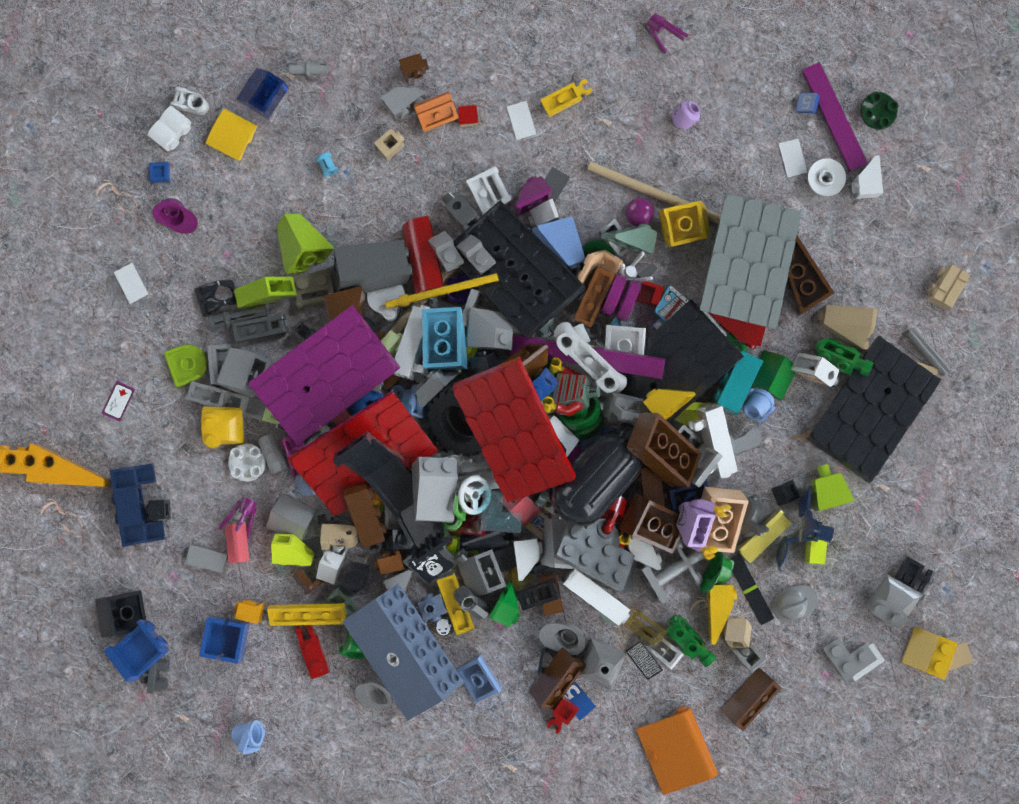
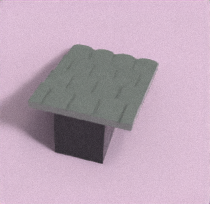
M725 193L699 310L777 329L801 211Z

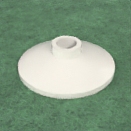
M833 159L818 160L811 166L808 172L809 186L815 193L821 196L837 194L842 190L846 182L844 168ZM826 176L828 178V182H824L822 180V177Z

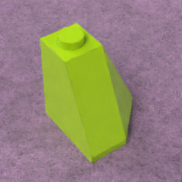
M283 214L276 226L286 274L303 273L309 270L308 266L315 262L321 264L327 260L334 249L301 214Z

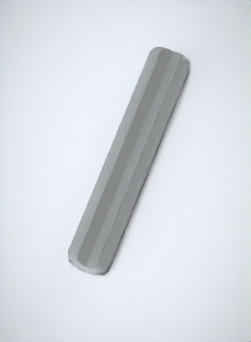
M915 327L906 333L932 366L938 369V373L941 376L946 375L951 370Z

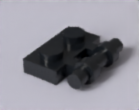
M906 556L894 578L914 589L917 580L920 579L921 583L916 591L922 594L920 600L923 601L927 587L934 581L932 578L935 572L928 569L925 575L922 574L925 566Z

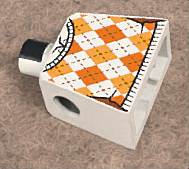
M798 353L790 369L818 385L835 387L839 382L837 377L839 369L823 357Z

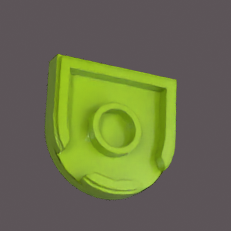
M186 344L164 352L176 388L191 384V381L196 382L200 380L207 372L208 358L205 352L197 346Z

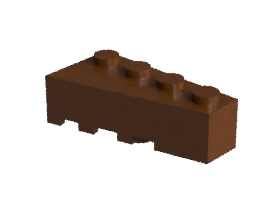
M796 236L787 281L798 314L801 315L835 292L799 237Z

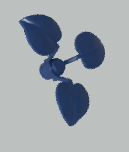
M810 485L802 495L799 503L798 515L800 518L803 517L799 538H787V536H784L778 545L776 562L779 571H781V566L786 559L790 542L799 541L802 543L803 541L817 542L821 540L830 543L833 538L834 528L822 525V522L813 518L812 511L808 510L811 499L810 490L812 488Z

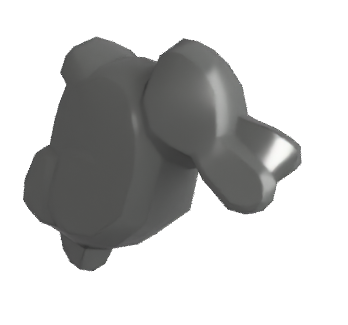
M754 494L751 497H746L749 502L740 530L743 537L762 536L769 531L767 526L757 524L763 515V511L759 502L760 496Z

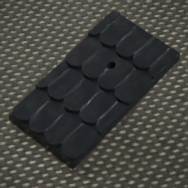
M501 200L453 241L455 248L464 261V264L458 266V268L470 280L497 273L499 281L477 287L527 340L586 289L583 283ZM470 235H473L482 242L484 249L496 262L482 275L478 273L456 247Z
M691 299L645 341L644 355L665 359L662 379L618 372L627 378L625 388L619 393L646 400V395L653 389L695 392V397L666 419L667 422L671 423L744 356L707 315L699 310V307Z
M881 336L875 338L862 357L865 361L867 359L874 362L869 375L865 376L860 374L859 370L854 369L807 437L808 441L868 483L872 482L941 381L939 377L933 375L932 372L918 364L905 353H902L901 350Z

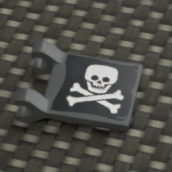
M462 547L453 555L444 548L432 554L427 561L420 562L417 565L412 560L411 553L403 559V563L429 586L456 565L466 562L468 558L465 555L468 552Z

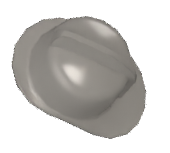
M799 585L778 593L773 599L772 608L779 619L793 621L811 614L817 607L818 599L812 588Z
M549 623L543 626L539 632L541 643L555 651H559L563 647L570 655H577L585 647L584 636L581 634L580 629L572 623Z
M379 677L358 686L355 690L358 701L367 708L379 709L392 705V696Z

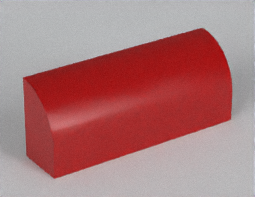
M429 216L407 221L402 225V233L405 247H408L409 251L408 263L412 267L411 278L414 293L444 287L439 259L428 242L429 239L434 237Z

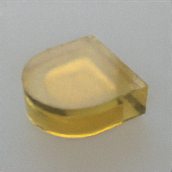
M514 567L508 574L509 581L516 590L532 578L527 574L523 581H519L517 567Z

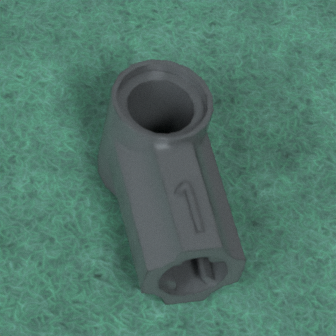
M461 586L455 590L454 599L464 611H468L478 620L485 619L489 615L490 606L474 595L467 587Z

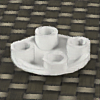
M245 443L238 445L230 451L228 466L234 478L248 482L257 479L263 473L266 460L259 447L254 444Z

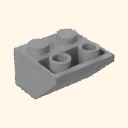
M230 347L216 384L249 398L258 397L248 383L270 366L271 360L255 353Z
M493 549L468 557L466 562L458 564L465 586L476 596L484 595L506 586V581L501 573Z

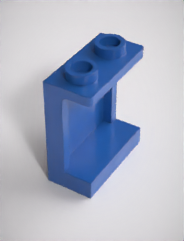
M139 619L137 621L138 626L115 647L109 646L103 651L127 682H135L169 651V648L166 646L167 641L156 633L155 625L149 620Z

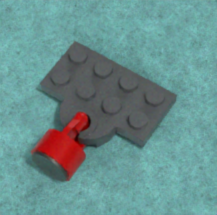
M620 496L598 521L589 526L572 525L566 521L553 557L619 592L623 591L635 555L619 547V532L614 524L615 522H622L629 507L628 501Z

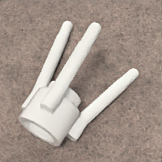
M643 251L630 265L625 267L624 263L621 264L618 274L626 276V283H630L632 280L644 282L653 279L652 276L636 278L637 270L635 265L645 254Z

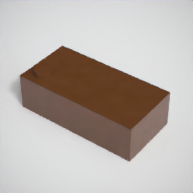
M659 413L639 414L626 447L670 487H690L702 454Z

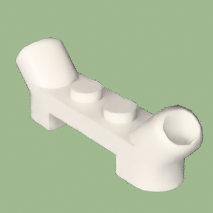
M563 322L556 327L554 335L557 338L558 348L566 356L569 354L589 373L603 391L619 393L625 388L627 378L623 374L618 373L581 338L570 323Z

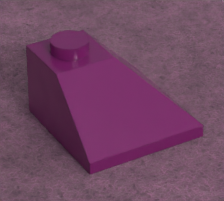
M533 176L524 184L516 205L518 217L552 199V189L542 176L538 178Z

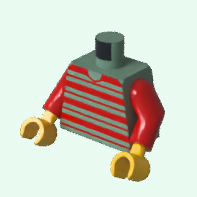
M555 357L552 359L553 364H550V371L553 373L560 371L561 374H557L558 384L554 389L553 398L546 396L543 399L542 403L545 411L550 412L553 409L558 415L572 416L579 411L588 409L590 398L600 397L599 386H591L585 375L567 366H561L562 362L559 358Z

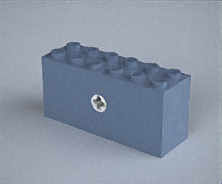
M399 583L342 621L407 721L442 702L464 683Z

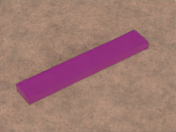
M818 62L803 69L801 72L811 93H818L820 95L818 108L848 171L851 172L867 165L868 162L821 63Z

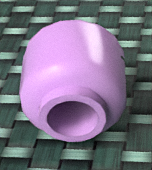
M693 101L681 102L672 112L673 124L682 129L692 127L700 118L699 106Z

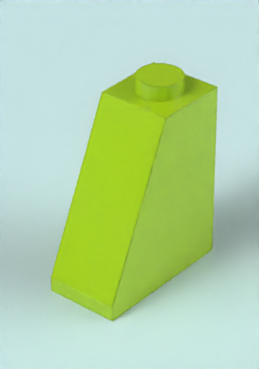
M263 277L234 289L238 308H252L297 295L293 277Z

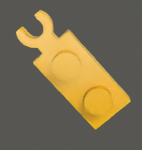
M582 80L577 87L573 82L540 99V103L547 116L550 118L581 102V95L591 94L592 88L587 90L583 88V85H586L588 80Z

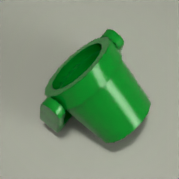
M348 631L345 644L339 647V654L351 659H365V655Z

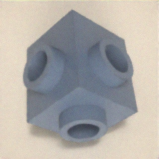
M431 593L421 597L422 601L418 602L417 612L424 621L430 620V623L441 619L440 615L448 612L442 594L433 597ZM430 605L433 606V608H434L433 611H431V610L429 609V606H430Z

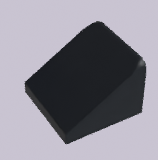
M793 479L772 488L773 495L779 506L800 498Z

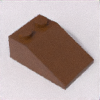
M635 493L618 529L672 554L681 538L677 528L679 513Z

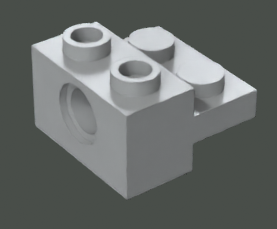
M611 392L607 395L602 413L612 423L618 424L620 421L635 426L639 414L648 413L649 409L643 403L645 400Z

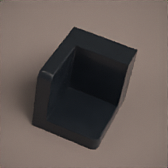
M513 545L494 551L502 574L517 568Z

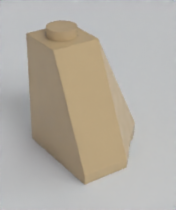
M825 305L818 312L819 326L856 350L864 351L869 346V341H866L867 338L875 330L878 309Z

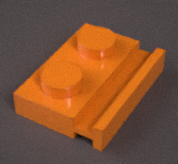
M449 91L413 105L424 132L459 118Z

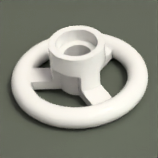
M478 475L470 476L460 485L458 502L462 510L468 514L476 515L482 513L490 503L491 488L485 478ZM473 481H478L482 484L479 488L467 486ZM483 492H485V500L480 507H478V500L480 498V495ZM465 501L471 502V508L466 505Z

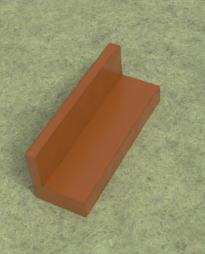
M598 264L574 317V320L589 327L592 326L615 277V273L601 268L602 265Z

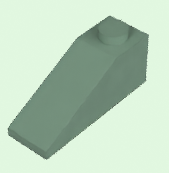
M639 224V227H628L604 233L601 235V238L638 254L642 251L645 254H653L657 232L650 229L651 226Z

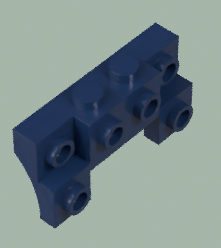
M151 463L110 470L113 488L112 503L116 506L115 521L116 524H119L122 547L166 539L163 520L147 522L141 486L156 483L154 465Z

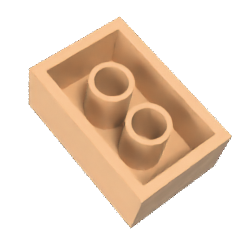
M704 487L701 499L716 503V506L725 504L731 506L729 510L724 509V512L730 516L720 518L714 512L715 518L705 547L714 545L718 552L734 553L749 501L741 490Z

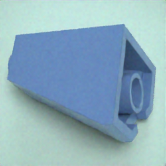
M573 216L541 224L532 229V233L567 268L569 267L570 270L581 267L580 264L584 262L585 255Z

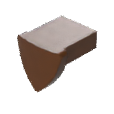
M301 568L292 576L307 595L325 582L318 579L312 583Z

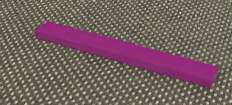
M513 334L512 349L509 350V354L515 353L526 343L546 344L548 346V360L552 361L556 357L563 363L579 365L569 354L566 356L558 348L556 340L531 337L527 340L524 335ZM592 347L617 372L662 379L665 364L664 358Z

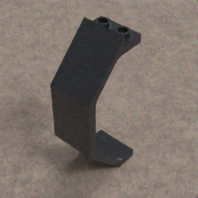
M365 432L334 454L333 462L336 466L339 467L344 464L363 477L396 517L412 548V560L416 565L427 561L432 554L443 550L453 541L444 522L415 521L412 473L393 450L369 432Z

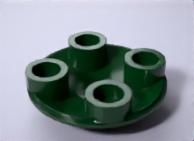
M878 91L873 92L861 104L860 113L862 120L870 128L876 130L886 129L896 120L899 105L890 95Z

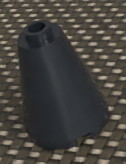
M498 509L491 513L484 537L461 533L460 538H458L460 547H463L466 551H475L514 545L511 540H514V535L508 519L504 520L502 516L505 512L502 509Z

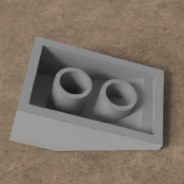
M418 457L412 464L415 521L454 522L453 508L458 479L456 459Z

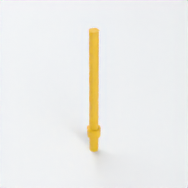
M497 273L409 296L408 294L401 295L397 299L385 301L387 309L397 306L405 307L416 301L496 282L499 279Z

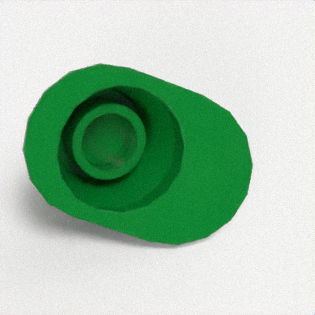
M717 551L714 553L715 557L709 560L702 576L704 580L700 586L702 593L709 592L715 584H723L729 580L734 561L725 557L723 552Z

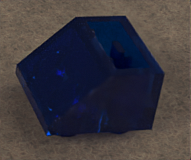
M256 68L236 100L269 120L289 88L284 80L271 72Z

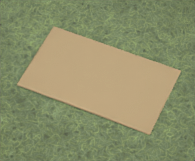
M967 642L957 645L948 671L974 663Z

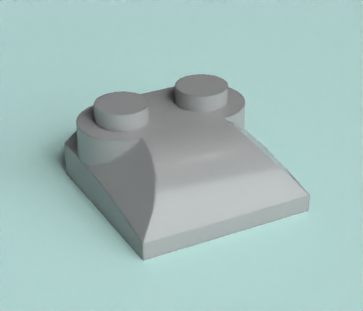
M435 369L426 376L428 380L426 382L423 380L415 387L417 390L415 393L417 403L423 408L462 370L441 371L439 369L437 372Z
M887 575L866 602V607L878 618L893 626L900 627L907 622L908 615L918 603L922 594Z

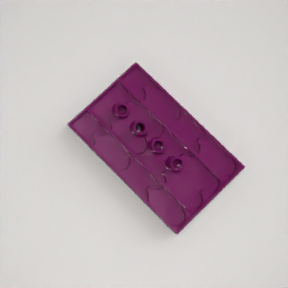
M351 305L252 379L248 384L276 420L279 421L295 444L298 445L401 367L356 308Z

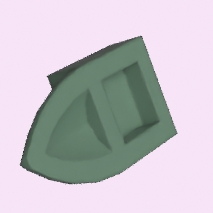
M340 585L325 599L329 604L345 603L347 617L358 611L357 606L353 602L354 597Z

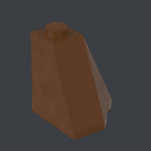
M362 286L324 296L329 320H333L351 305L362 315L365 300Z

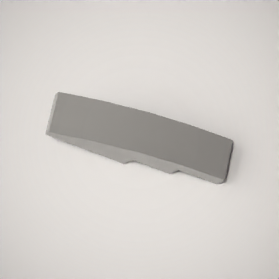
M191 381L186 397L187 400L211 407L242 408L243 416L263 421L262 418L266 408L261 400Z

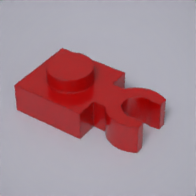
M563 697L552 711L555 717L549 719L547 727L549 728L553 723L557 724L558 727L555 733L558 734L562 729V723L564 722L568 725L578 712L579 707Z

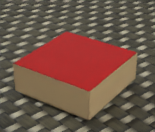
M477 105L458 106L460 127L478 125Z

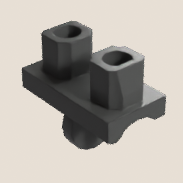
M159 659L142 675L141 683H147V693H154L168 688V679L159 678V671H169L170 660Z

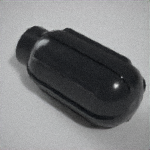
M624 422L612 434L600 435L593 440L571 463L576 475L575 480L550 488L549 499L555 511L568 523L577 526L594 524L638 477L641 472L642 461L626 448L634 429L633 425Z

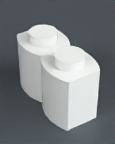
M170 105L161 115L160 119L151 127L147 135L165 150L170 151L178 146L179 138L190 131L192 122Z

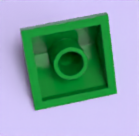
M763 350L759 358L763 360V363L752 387L766 390L774 398L782 401L795 375V372L790 370L793 362L786 356Z

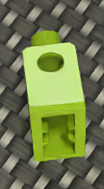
M828 464L817 466L820 478L811 480L815 511H822L855 501L841 472L831 474Z

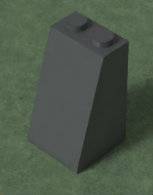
M403 240L334 247L333 266L338 292L362 286L364 293L408 283L409 275H412L411 264L407 263V258H409L408 247H404Z

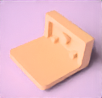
M606 250L588 254L584 260L585 266L583 270L579 271L576 277L584 286H589L598 264L602 265L601 268L615 273L616 277L623 260Z

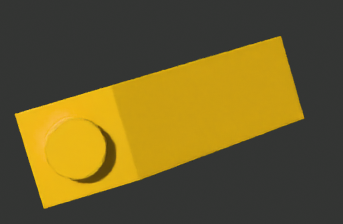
M715 584L707 592L709 643L712 645H716L734 606V600L737 599L736 588H733L732 584Z

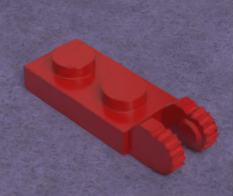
M306 625L311 637L306 640L300 626L295 627V632L311 680L330 673L318 635L316 636L313 625Z

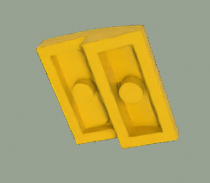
M223 108L205 144L240 161L248 143H251L258 125Z

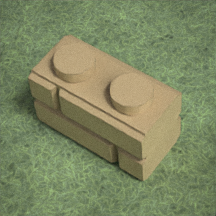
M953 264L942 267L937 274L939 279L927 291L929 293L927 300L944 310H949L953 307L970 278V274L960 270V268Z

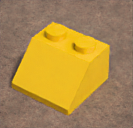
M653 389L646 395L647 399L643 403L651 413H659L666 420L695 397L696 393L671 389Z
M914 626L901 663L945 680L958 643Z

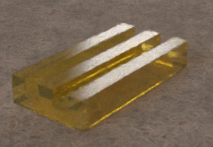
M637 608L624 623L625 626L655 648L663 640V637L667 635L665 629ZM638 615L640 618H642L644 621H646L648 624H650L652 627L658 630L660 634H656L654 631H652L650 628H648L635 617ZM633 621L634 623H636L647 633L653 636L655 640L651 639L649 636H647L645 633H643L641 630H639L637 627L631 624V622Z

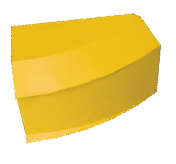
M701 200L659 209L663 240L667 247L709 238L710 225L707 210Z

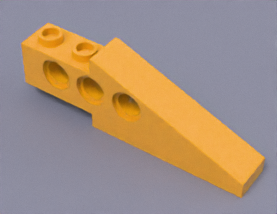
M29 443V447L17 446V450H10V446L0 445L1 473L27 474L26 482L109 487L110 479L39 444ZM12 455H14L15 462L13 464L10 463V457ZM31 456H33L34 458L33 465L29 464V458ZM50 457L53 458L54 462L51 467H49L48 465V459Z

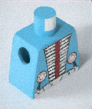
M671 285L666 289L658 306L652 313L658 318L652 325L655 331L689 301Z

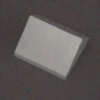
M283 493L270 512L266 528L277 534H293L303 541L313 521L314 514L318 510Z

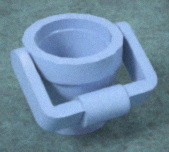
M413 385L411 390H405L402 404L411 416L423 419L428 411L430 402L422 408L417 403V396L415 395L417 392L415 387L417 385Z
M751 388L746 397L747 399L749 396L747 404L744 402L742 405L747 417L758 422H763L775 410L773 396L763 389L754 390Z
M250 721L234 726L231 737L233 743L239 745L238 751L246 755L260 749L266 731L259 721Z

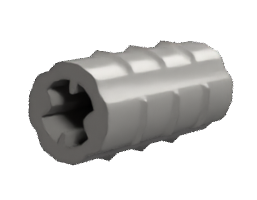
M274 433L259 438L260 449L263 452L271 474L275 475L287 470L285 459Z

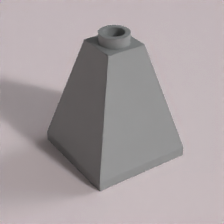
M591 638L582 658L586 667L579 676L612 689L627 653Z

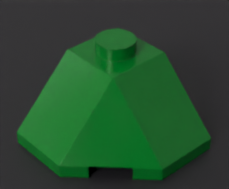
M508 580L491 610L489 618L510 627L511 624L515 625L520 614H518L519 606L513 584Z

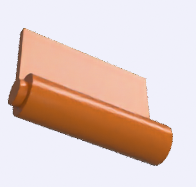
M686 705L677 707L675 709L676 712L670 717L636 728L663 795L710 780L718 775L691 707H686Z

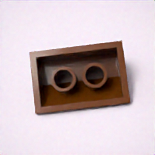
M526 343L500 364L520 357L529 377L541 372L542 367L547 364L548 346L546 344Z

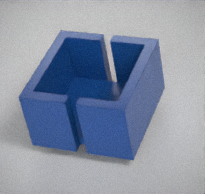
M214 615L207 617L199 656L215 660L221 657L220 661L240 663L243 661L250 622L235 619L229 621V618Z

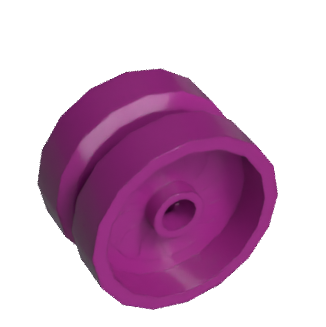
M617 273L613 284L610 285L605 296V303L601 313L611 316L616 306H618L617 319L627 322L642 283L632 280L627 290H625L626 276Z

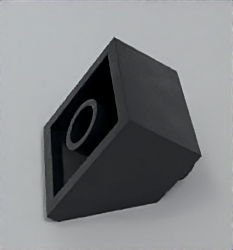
M141 590L95 599L101 638L129 633L138 626L137 621L139 619L146 620Z

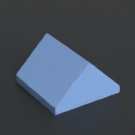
M481 654L456 669L475 703L501 691L500 683Z

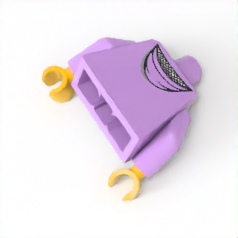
M703 499L684 502L678 508L680 514L677 521V528L683 542L687 547H691L698 552L702 551L705 559H712L715 557L714 553L718 549L714 545L707 548L705 546L715 518L714 512L720 518L730 516L724 512V509L729 510L731 506L728 504L716 506V503Z

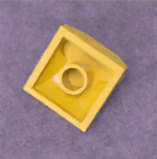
M204 406L201 416L203 443L210 448H216L220 444H244L242 408Z

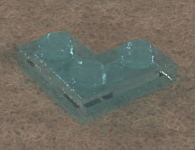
M483 491L481 531L521 533L522 513L502 512V492Z

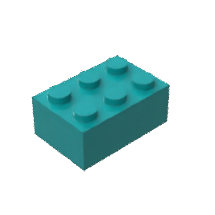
M744 351L740 352L744 357L720 378L719 383L721 386L718 390L714 391L711 397V401L714 404L723 406V411L731 416L739 414L763 363V360Z

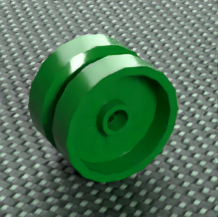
M590 398L589 408L579 411L572 416L558 415L561 422L578 440L589 439L597 435L604 425V414L597 398Z

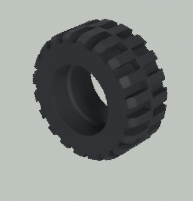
M458 379L440 390L430 401L428 417L430 418L428 423L432 427L431 432L433 436L436 435L437 441L443 444L446 450H452L453 454H462L464 457L476 456L482 452V449L471 428L462 421L457 411V406L460 407L454 396L452 387L454 383L464 380Z

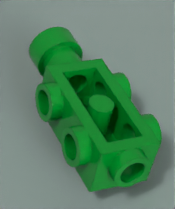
M825 337L823 342L818 341L814 349L817 352L816 356L823 357L838 368L839 371L848 375L852 373L853 369L860 371V374L868 376L874 364L870 360L860 359L861 353L857 352L854 347L843 346L836 339Z
M675 614L668 620L667 635L672 641H676L679 644L680 650L684 655H688L691 659L698 656L700 658L699 661L704 667L711 665L715 661L716 656L712 651L706 649L705 642L692 629L685 618L680 614L678 616Z

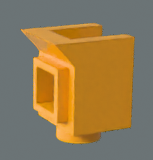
M249 599L236 602L234 607L235 619L255 624L261 623L266 602L258 605L259 602Z

